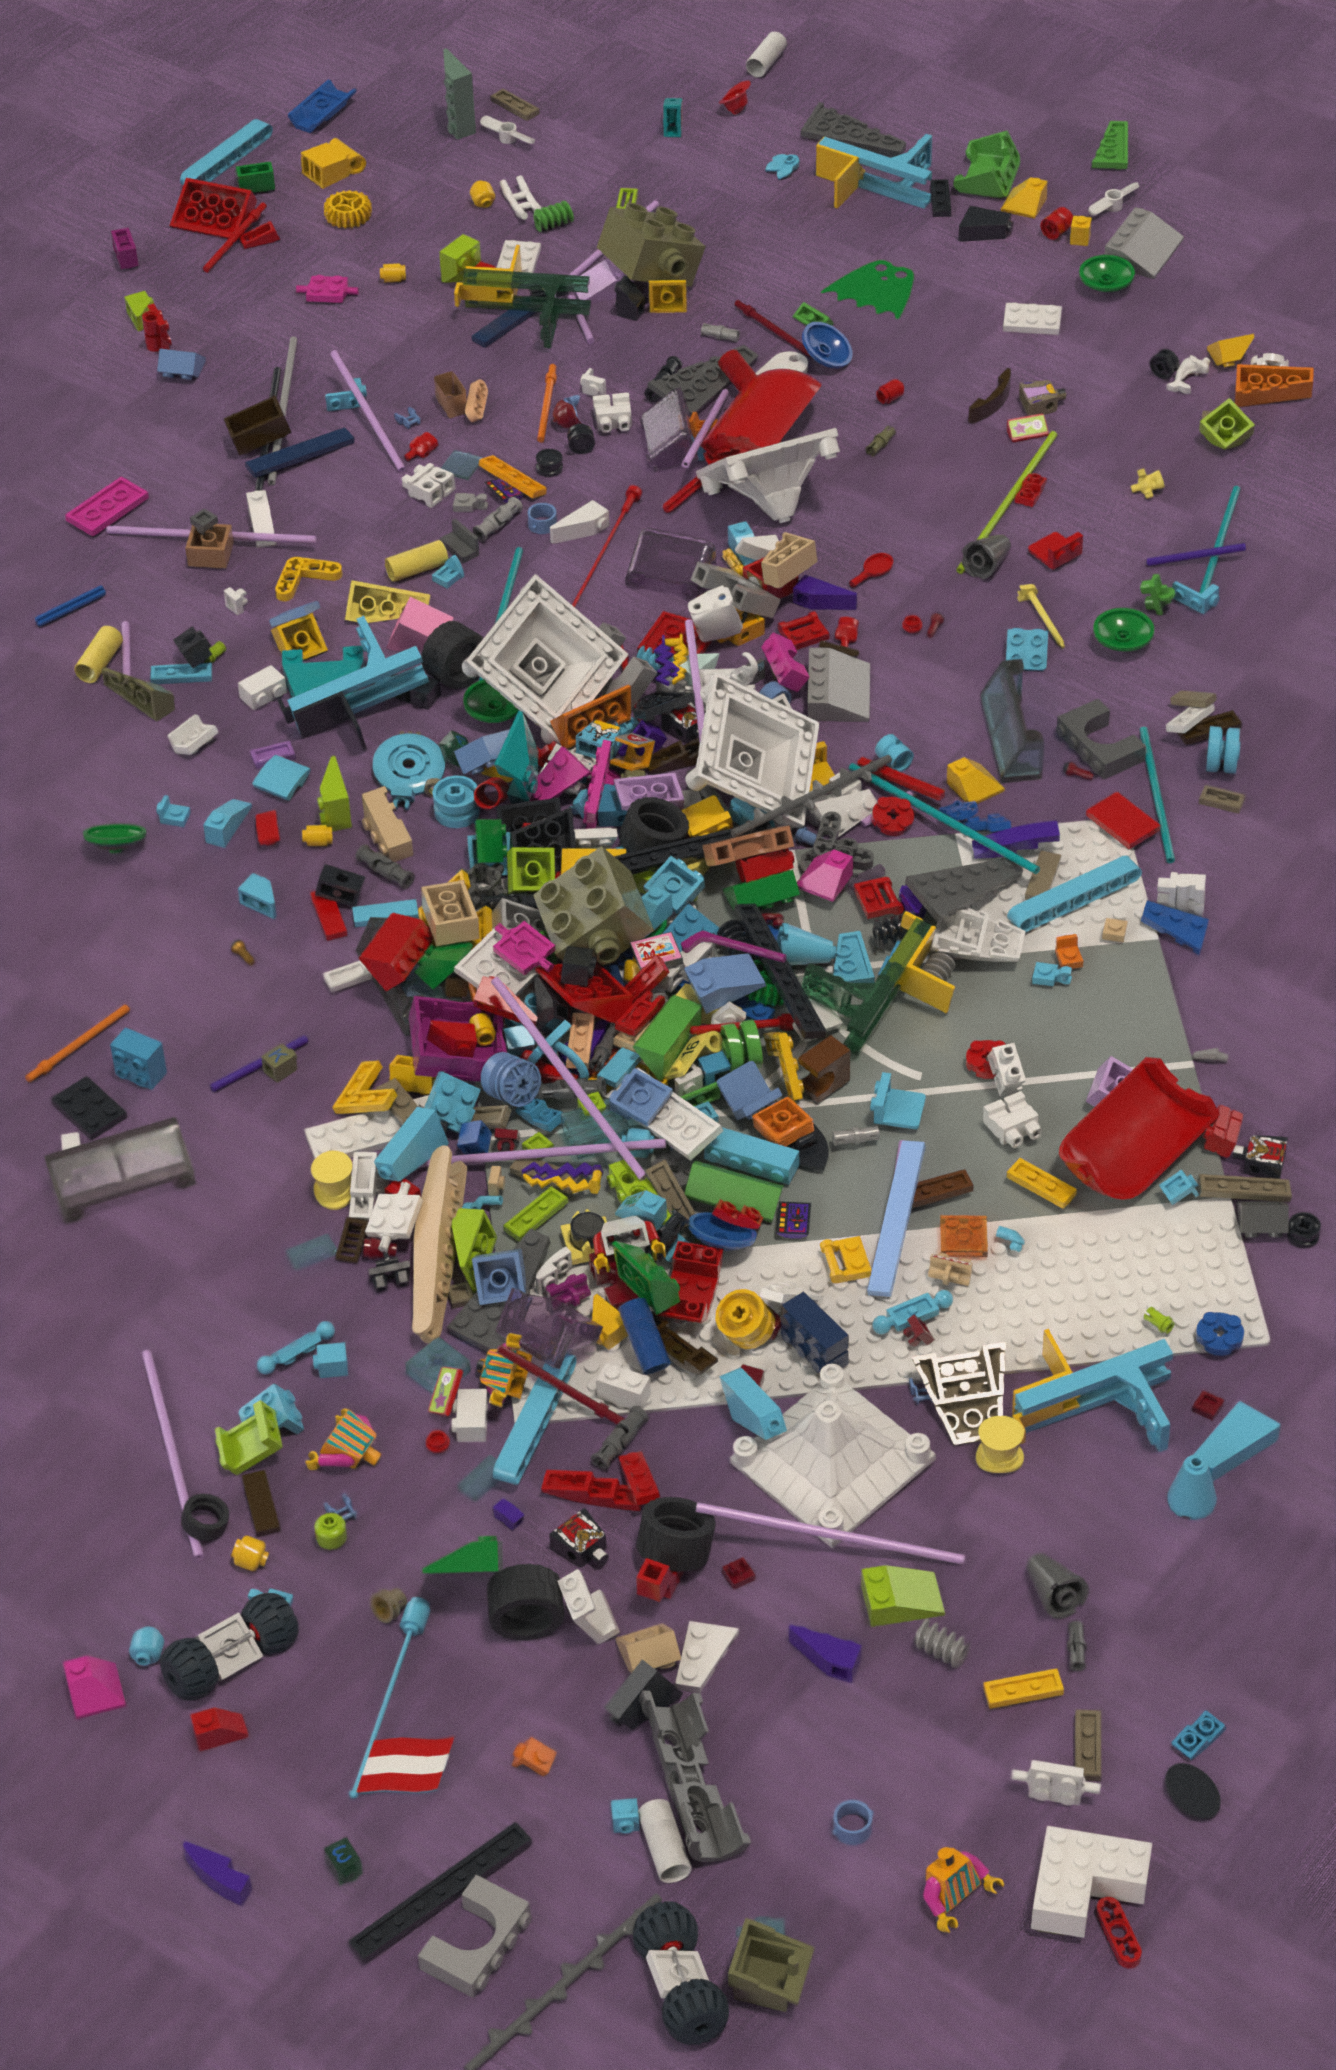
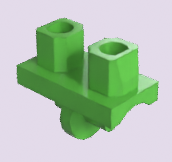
M1153 574L1151 580L1142 581L1140 586L1142 594H1151V596H1146V609L1155 610L1157 615H1163V607L1172 602L1171 599L1175 597L1174 588L1162 585L1159 574Z

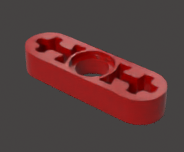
M1113 1897L1101 1898L1097 1903V1918L1118 1963L1124 1968L1133 1969L1141 1962V1947L1119 1901ZM1104 1907H1108L1110 1910H1113L1114 1920L1110 1921L1111 1917L1109 1915V1912L1104 1911ZM1115 1928H1122L1126 1931V1935L1118 1938L1111 1931ZM1127 1944V1949L1130 1954H1134V1958L1130 1959L1128 1955H1125L1124 1945Z

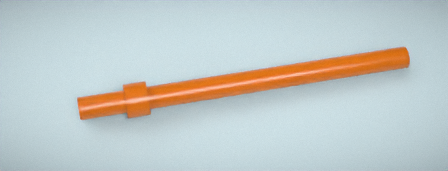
M555 364L549 365V370L545 377L546 388L537 441L540 443L545 440L553 386L557 379V366Z
M126 1004L121 1006L48 1060L44 1059L38 1063L37 1068L28 1073L25 1079L31 1083L42 1074L46 1075L49 1073L53 1066L130 1012V1008Z

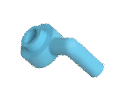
M479 1196L475 1202L464 1203L462 1208L481 1210L483 1205H502L503 1197Z

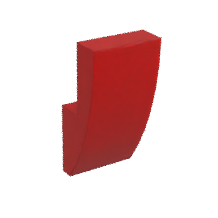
M1036 473L1028 474L1023 480L1021 490L1015 496V503L1033 507L1046 485L1047 478L1041 477V475Z
M276 810L256 814L259 844L269 846L280 841Z
M721 1199L712 1212L713 1215L728 1223L751 1229H758L764 1218L753 1207L744 1205L738 1211L732 1203L724 1202Z

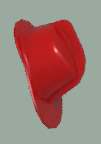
M749 80L743 81L732 87L724 98L719 101V104H724L728 111H731L733 115H737L748 104L746 91L750 87L751 82Z

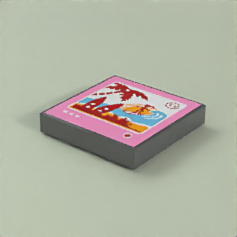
M672 932L629 942L639 970L655 955L663 959L667 968L684 964L683 957Z

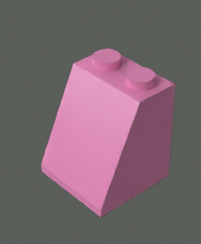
M410 597L394 627L386 648L402 652L416 646L419 653L422 654L423 646L433 630L442 623L453 621L454 617Z

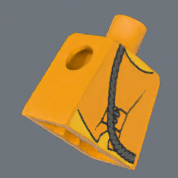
M735 608L743 625L741 633L717 639V641L723 643L729 640L736 646H740L765 634L764 618L758 614Z

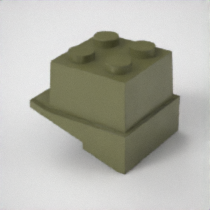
M745 1918L728 1972V1987L733 1988L734 1999L784 2012L787 2011L789 2002L798 2006L815 1947L778 1933L772 1927Z

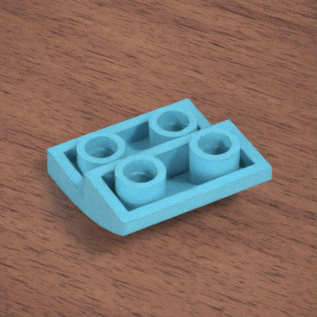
M274 755L260 770L252 785L257 789L289 801L297 786L302 787L311 769Z

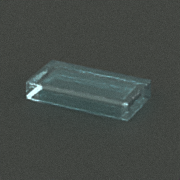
M327 1233L289 1248L285 1252L296 1271L336 1255L337 1248Z
M492 1455L487 1456L457 1484L458 1490L475 1502L479 1500L499 1481L493 1479V1469L497 1459Z

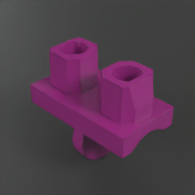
M584 1273L578 1276L572 1274L563 1283L558 1285L552 1283L546 1286L550 1306L554 1312L571 1304L577 1307L581 1304L580 1300L591 1295L587 1284V1276Z

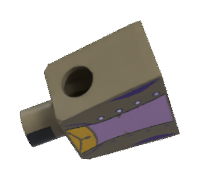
M1049 380L1019 383V399L1028 416L1041 413L1047 415L1056 412L1058 401L1066 399L1065 389L1055 390Z

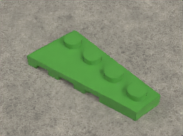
M1110 121L1104 138L1101 140L1100 147L1097 149L1095 159L1093 158L1092 168L1127 169L1128 121Z

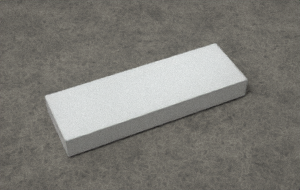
M1214 704L1206 708H1187L1166 724V731L1176 733L1187 732L1215 711Z

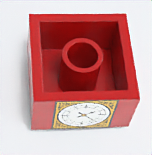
M764 558L743 567L742 577L779 599L792 594L794 586L798 583L799 575L781 588H774L771 585L764 584L761 564Z

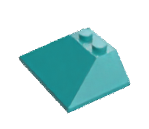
M518 711L494 764L498 774L514 778L507 792L511 804L529 801L532 794L538 788L539 751L522 711Z

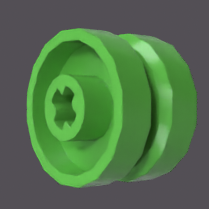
M754 1020L740 1022L739 1031L733 1023L721 1025L722 1049L731 1065L729 1072L744 1065V1062L747 1063L749 1061H753L757 1068L762 1067L761 1042Z

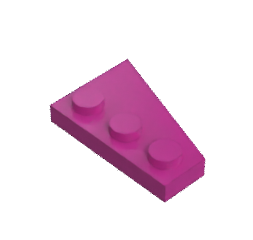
M561 746L538 775V788L532 794L530 801L558 798L562 792L570 787H574L578 784V781L590 776L592 772L567 748Z

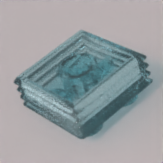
M440 1337L431 1341L405 1362L406 1373L432 1394L442 1367L463 1370L462 1378L471 1372L470 1360Z

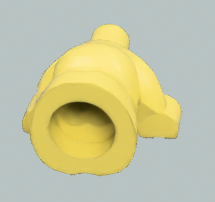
M1144 468L1137 470L1139 476L1138 483L1130 486L1132 493L1141 491L1145 494L1146 499L1154 497L1153 490L1165 488L1160 470L1146 475Z

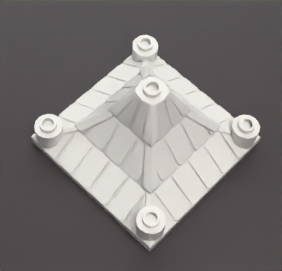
M833 428L729 456L697 470L696 474L698 479H701L704 493L708 492L709 495L720 493L719 489L723 488L722 484H728L730 488L754 500L774 521L779 520V523L791 520L790 516H793L795 513L801 485L813 466L815 458L820 454L821 457L825 456V459L828 460L837 457L836 453L840 452L836 439L838 436L837 429Z
M535 574L520 590L518 596L471 655L464 660L462 670L468 677L474 678L479 675L542 729L541 738L545 743L550 744L556 741L559 744L560 742L550 721L593 701L628 656V653Z
M716 672L711 674L709 682L700 690L702 700L707 703L697 764L686 775L688 787L694 791H700L706 785H710L767 813L782 806V796L795 800L809 793L819 722ZM802 805L783 814V824L780 826L790 825V830L795 827L798 829L802 828L805 824L807 808Z
M837 1364L824 1366L820 1371V1383L782 1415L787 1429L786 1432L767 1440L758 1435L754 1439L748 1436L740 1437L734 1442V1454L729 1457L730 1463L801 1523L852 1532L936 1460V1454L930 1450V1441L926 1435L922 1433L910 1435L902 1427L898 1426L892 1419L883 1414L882 1411L844 1381L843 1369ZM819 1537L831 1548H834L841 1542L840 1540Z

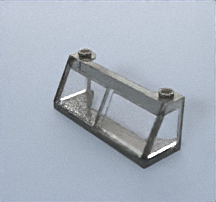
M176 1117L44 1156L49 1184L64 1224L80 1220L85 1214L86 1207L162 1184L173 1182L176 1188H187L196 1185L194 1169Z

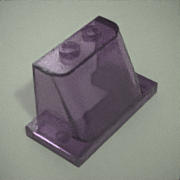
M512 1288L495 1332L507 1338L509 1333L522 1335L520 1339V1347L549 1366L560 1369L566 1354L595 1344L599 1339L603 1326L560 1300L526 1294L519 1289Z

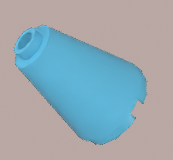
M782 923V926L779 928L777 943L783 954H786V959L790 966L829 963L831 959L835 958L836 946H833V941L788 923Z
M1191 1455L1187 1457L1169 1488L1167 1502L1170 1509L1180 1517L1184 1515L1190 1517V1520L1202 1519L1210 1515L1216 1505L1217 1495L1207 1460L1202 1456Z

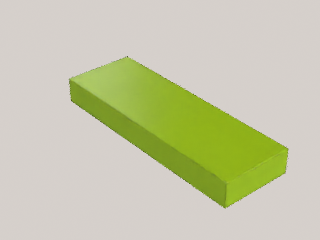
M551 1186L505 1223L503 1231L520 1242L530 1229L536 1230L568 1203V1197Z

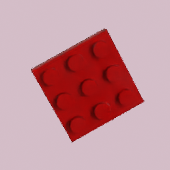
M663 611L637 647V653L642 646H645V652L650 647L653 650L652 654H654V649L662 644V635H665V639L680 638V634H683L684 645L688 648L685 621L689 620V618ZM693 623L697 654H704L712 641L702 642ZM671 647V651L669 652L673 653L674 655L677 654L678 651H676L674 647Z

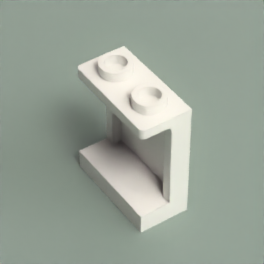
M577 1569L557 1581L573 1621L598 1645L620 1633L604 1593L599 1589L590 1595L580 1570Z

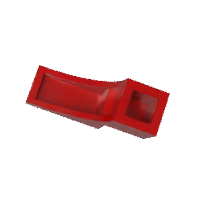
M646 1558L636 1577L637 1594L661 1602L663 1597L671 1599L684 1571H671L668 1565Z

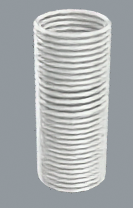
M779 32L769 33L746 61L747 71L755 77L764 76L786 49V38Z
M664 1799L646 1802L638 1810L639 1819L659 1879L666 1883L680 1881L688 1876L692 1867L688 1860L689 1858L671 1806Z

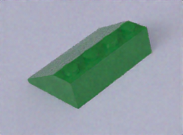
M478 1536V1541H472L422 1568V1574L503 1570V1541H497V1536Z

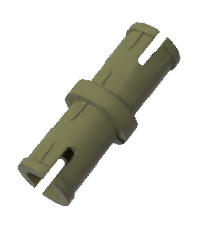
M888 425L881 433L876 434L873 441L866 446V453L868 455L871 454L873 457L881 448H885L888 445V441L895 436V429L893 427L890 428V425Z

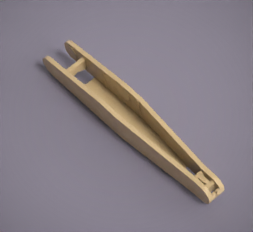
M446 1145L438 1147L432 1153L421 1197L423 1202L415 1222L412 1330L425 1343L434 1342L442 1332L457 1252L452 1230V1219L456 1217L458 1208L463 1206L467 1166L464 1162L456 1161L451 1164L452 1150Z

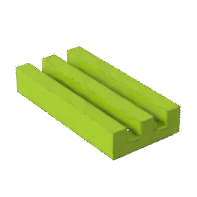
M620 188L616 208L625 209L626 204L630 201L631 193H633L631 203H636L638 189ZM624 193H627L625 205L621 207Z

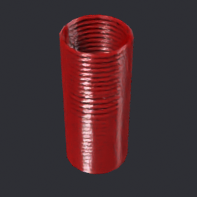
M735 349L723 354L718 362V366L739 392L752 378L757 376L746 360Z
M492 777L476 787L474 800L480 808L492 809L507 799L509 787L503 779ZM486 784L492 785L497 789L499 794L497 802L490 801L486 797Z

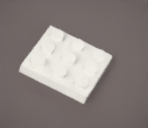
M493 929L454 967V972L477 989L483 976L499 977L502 983L518 996L534 980V977L539 974L535 971L536 967H534L526 975H523L493 951V945L501 940L502 935Z

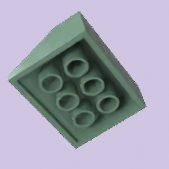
M445 48L443 49L444 85L446 87L445 99L448 108L446 114L449 121L447 128L449 133L459 140L476 133L472 73Z

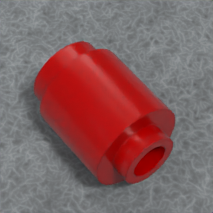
M898 379L885 383L876 391L877 399L882 404L891 403L904 395V384Z

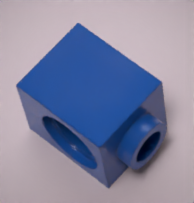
M482 1120L462 1123L457 1146L465 1155L488 1153L492 1132Z

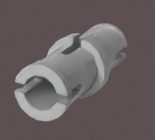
M703 323L701 334L716 337L717 340L726 339L738 342L740 330L725 328L724 325L715 326Z
M855 1126L850 1130L832 1131L834 1146L848 1143L858 1145L860 1142L880 1139V1136H878L880 1135L878 1126L866 1128Z

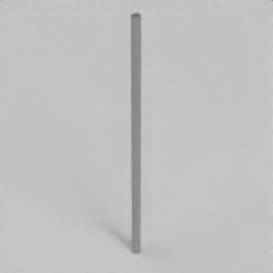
M294 336L290 338L280 400V406L285 417L297 346V338ZM282 438L274 441L272 452L281 450ZM277 470L269 473V485H275Z

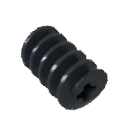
M903 914L899 915L898 919L892 916L890 921L884 918L881 922L879 920L873 922L872 934L877 948L880 947V941L885 946L888 945V939H891L893 944H896V937H899L901 942L904 941L905 935H908L910 931L901 926Z
M738 920L726 921L717 931L719 936L751 944ZM722 946L728 956L748 954L743 951ZM749 953L750 957L754 961L756 955Z

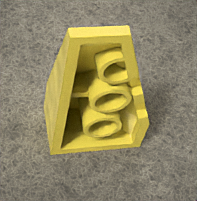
M352 580L348 594L345 620L357 622V618L362 616L365 617L367 623L399 619L410 597L429 605L430 594Z

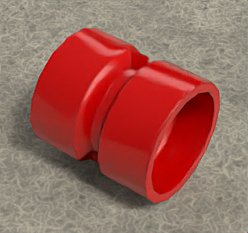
M1065 207L1057 208L1041 221L1040 228L1042 233L1051 240L1057 239L1063 232L1071 228L1073 215Z

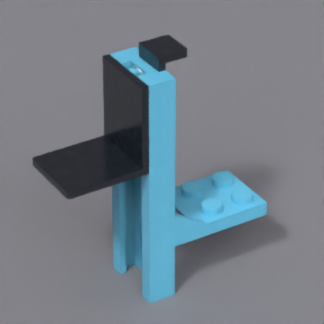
M365 617L357 618L359 627L356 628L359 638L362 639L360 640L364 652L367 651L369 653L367 655V666L288 699L289 706L286 708L282 700L278 699L277 701L286 723L290 724L295 721L300 735L304 739L348 720L363 751L367 750L360 726L354 714L429 682L422 664L390 677L423 662L417 647H411L385 658ZM372 683H375L374 685H371V686H369V687H367V688H364V689H362V690H360V691H357V692H355V693H352V694H350V695H348V696H344V695L349 694V693H351V692H354V691H356V690H358V689H361V688H363V687H365V686H368V685H370V684H372Z

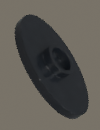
M1187 1763L1174 1764L1167 1770L1165 1776L1167 1794L1182 1813L1201 1821L1211 1820L1217 1816L1221 1805L1220 1794L1213 1780L1204 1771Z

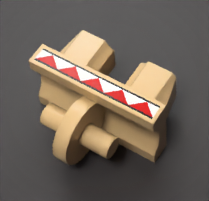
M944 1253L932 1254L930 1256L928 1277L943 1280L944 1285H949V1282L969 1286L973 1263H971L970 1259L962 1258L958 1260L950 1258L948 1254Z

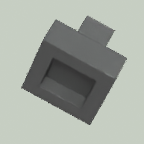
M205 508L190 517V524L195 526L202 535H205V531L208 529L213 530V526L218 523V517Z

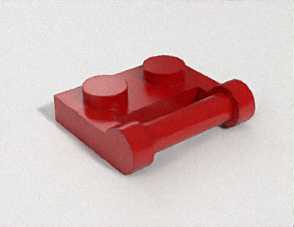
M815 611L789 622H779L777 625L780 634L791 640L796 650L820 643L821 640H829L830 633L819 620ZM811 623V625L789 631L790 629Z
M889 877L854 884L855 894L867 919L903 913L904 906L898 901ZM879 889L884 890L890 903H885Z

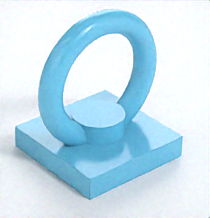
M564 1020L545 1040L556 1054L561 1052L575 1065L580 1074L578 1075L579 1078H586L588 1080L589 1073L584 1062L571 1048L560 1041L571 1027ZM538 1046L528 1057L527 1061L536 1064L545 1053Z

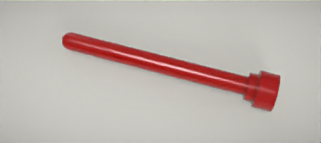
M782 1013L776 1019L754 1020L757 1029L775 1027L783 1031L794 1029L792 1026L794 1020L790 1013ZM732 1022L739 1031L740 1022ZM731 1023L692 1026L689 1032L692 1035L711 1031L721 1033V1025Z

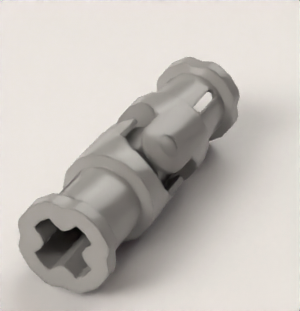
M515 497L509 498L508 503L499 506L496 511L483 520L482 524L473 527V534L478 537L479 541L484 542L489 534L498 531L506 522L512 519L514 514L520 513L523 510L520 500Z

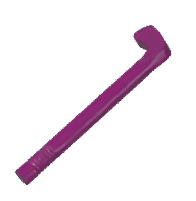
M707 931L697 932L681 943L682 951L685 953L690 952L701 942H711L782 963L787 958L786 954L715 935Z

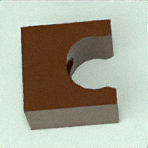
M832 1035L798 1058V1063L810 1072L805 1078L801 1079L804 1093L817 1103L850 1081L851 1050Z

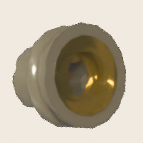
M393 1588L390 1591L382 1589L378 1593H374L370 1599L374 1615L384 1623L396 1619L400 1614V1610L404 1609L407 1604V1598L399 1588Z

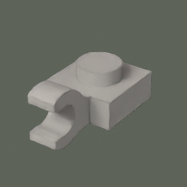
M456 493L453 511L473 512V509L486 510L488 502L482 501H486L487 494L482 493L475 497V494Z

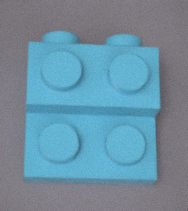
M670 856L643 888L644 891L648 892L652 887L656 886L671 893L673 912L678 914L688 901L692 902L705 888L704 877L698 871L693 872L687 868L684 861L681 859L676 860Z
M439 1071L424 1108L435 1110L440 1123L443 1122L448 1125L447 1129L460 1133L462 1123H468L472 1120L475 1113L473 1107L481 1089Z

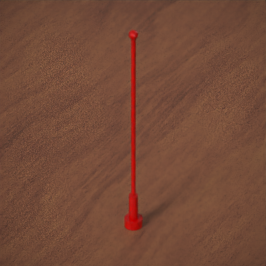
M631 485L628 487L625 493L627 499L621 508L622 513L572 604L574 608L624 515L629 512L634 502L640 500L642 490L638 486Z

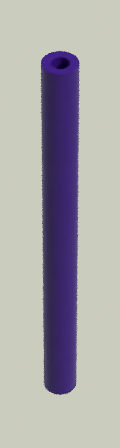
M1241 543L1146 558L1147 566L1242 552L1246 551V545Z
M303 1035L285 1046L288 1049L296 1050L309 1043V1041ZM261 1058L210 1084L211 1090L216 1092L262 1067Z

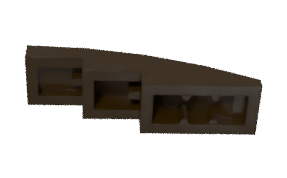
M699 738L685 745L680 740L652 753L650 766L648 767L650 773L669 772L696 765L699 755Z

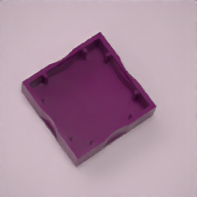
M421 996L413 997L409 1013L415 1075L437 1077L438 1072L442 1071L459 1080L481 1082V1072L487 1060L496 1053H507L506 1043L502 1035L503 1019L501 1016L473 1007V1002H455ZM479 1013H485L490 1016L496 1033L495 1039L490 1045L482 1046L477 1043L473 1058L448 1055L426 1038L431 1020L469 1023L471 1017Z

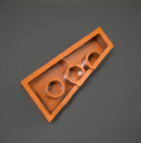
M1237 364L1235 404L1238 407L1312 398L1314 368Z

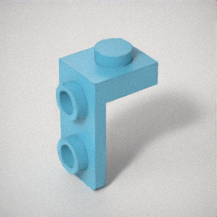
M354 378L364 397L367 396L366 385H362L361 378ZM352 391L325 395L327 411L361 407Z
M1177 581L1172 584V588H1174L1176 593L1173 599L1202 614L1215 607L1219 602V587L1215 584L1208 587L1202 594Z

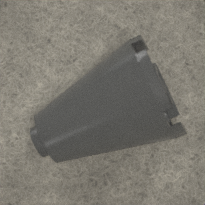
M1002 534L971 541L962 549V565L972 577L988 578L995 572L1010 551L1011 542Z
M1038 1553L1030 1557L1026 1569L1045 1611L1055 1619H1063L1076 1613L1075 1608L1079 1604L1083 1606L1089 1595V1586L1086 1581L1045 1553Z

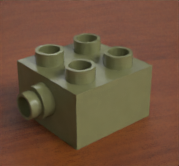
M627 203L625 209L610 207L596 248L631 280L645 282L686 280V286L692 287L706 246L694 236L696 230L692 226L676 220L678 214L674 210L659 206L654 213L648 212L645 207L639 204Z
M602 846L588 856L578 859L573 867L555 880L546 882L533 895L549 939L555 944V955L562 961L567 946L594 949L593 957H597V962L603 967L616 961L621 953L630 948L629 942L641 940L654 931L631 871Z

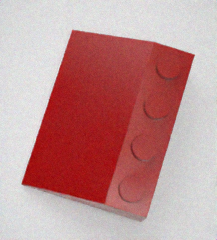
M186 178L169 226L229 239L248 218V214L255 209L257 199L252 190Z
M596 962L593 979H589L587 986L562 984V964L554 965L550 972H547L541 966L535 968V971L572 1007L609 1022L616 1023L632 1005L633 995L598 962Z

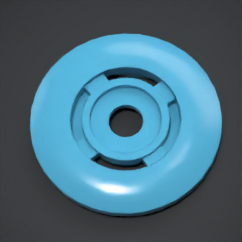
M406 733L393 736L378 747L373 757V773L382 787L385 786L390 792L391 787L412 788L415 795L425 793L426 781L431 778L441 780L445 771V758L440 747L431 739L419 734ZM405 760H413L415 766L407 769L403 766V762Z

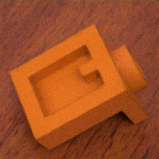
M1077 934L1056 937L1055 954L1060 967L1067 966L1072 969L1083 967V958L1078 948Z

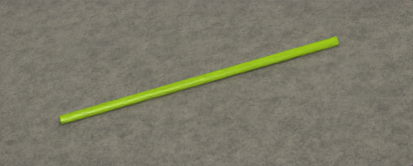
M1055 431L1050 432L977 540L987 538L1014 500L1016 494L1022 488L1023 480L1034 471L1056 439L1057 433ZM962 561L956 569L959 574H963L965 571Z

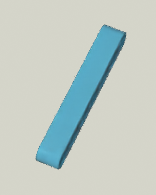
M259 119L252 120L181 174L180 183L184 185L186 178L211 182L269 139L273 131L272 126Z
M1129 856L1119 857L1013 906L1009 910L1007 918L1014 926L1028 932L1134 883L1140 878L1142 870Z
M553 1349L542 1369L568 1384L574 1372L577 1357L576 1355ZM537 1378L495 1463L493 1479L514 1485L519 1484L563 1392Z

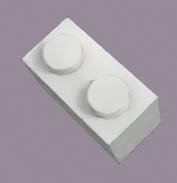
M272 665L238 682L240 698L253 710L287 693L285 677Z
M605 1363L596 1380L597 1398L630 1409L634 1406L643 1409L651 1395L649 1376L609 1363Z
M458 1389V1397L453 1404V1413H457V1416L452 1418V1433L456 1432L457 1442H486L487 1389Z

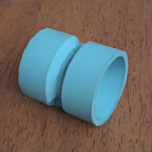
M893 734L884 736L875 747L876 755L879 758L890 755L892 762L887 765L900 772L907 769L914 758L913 752Z

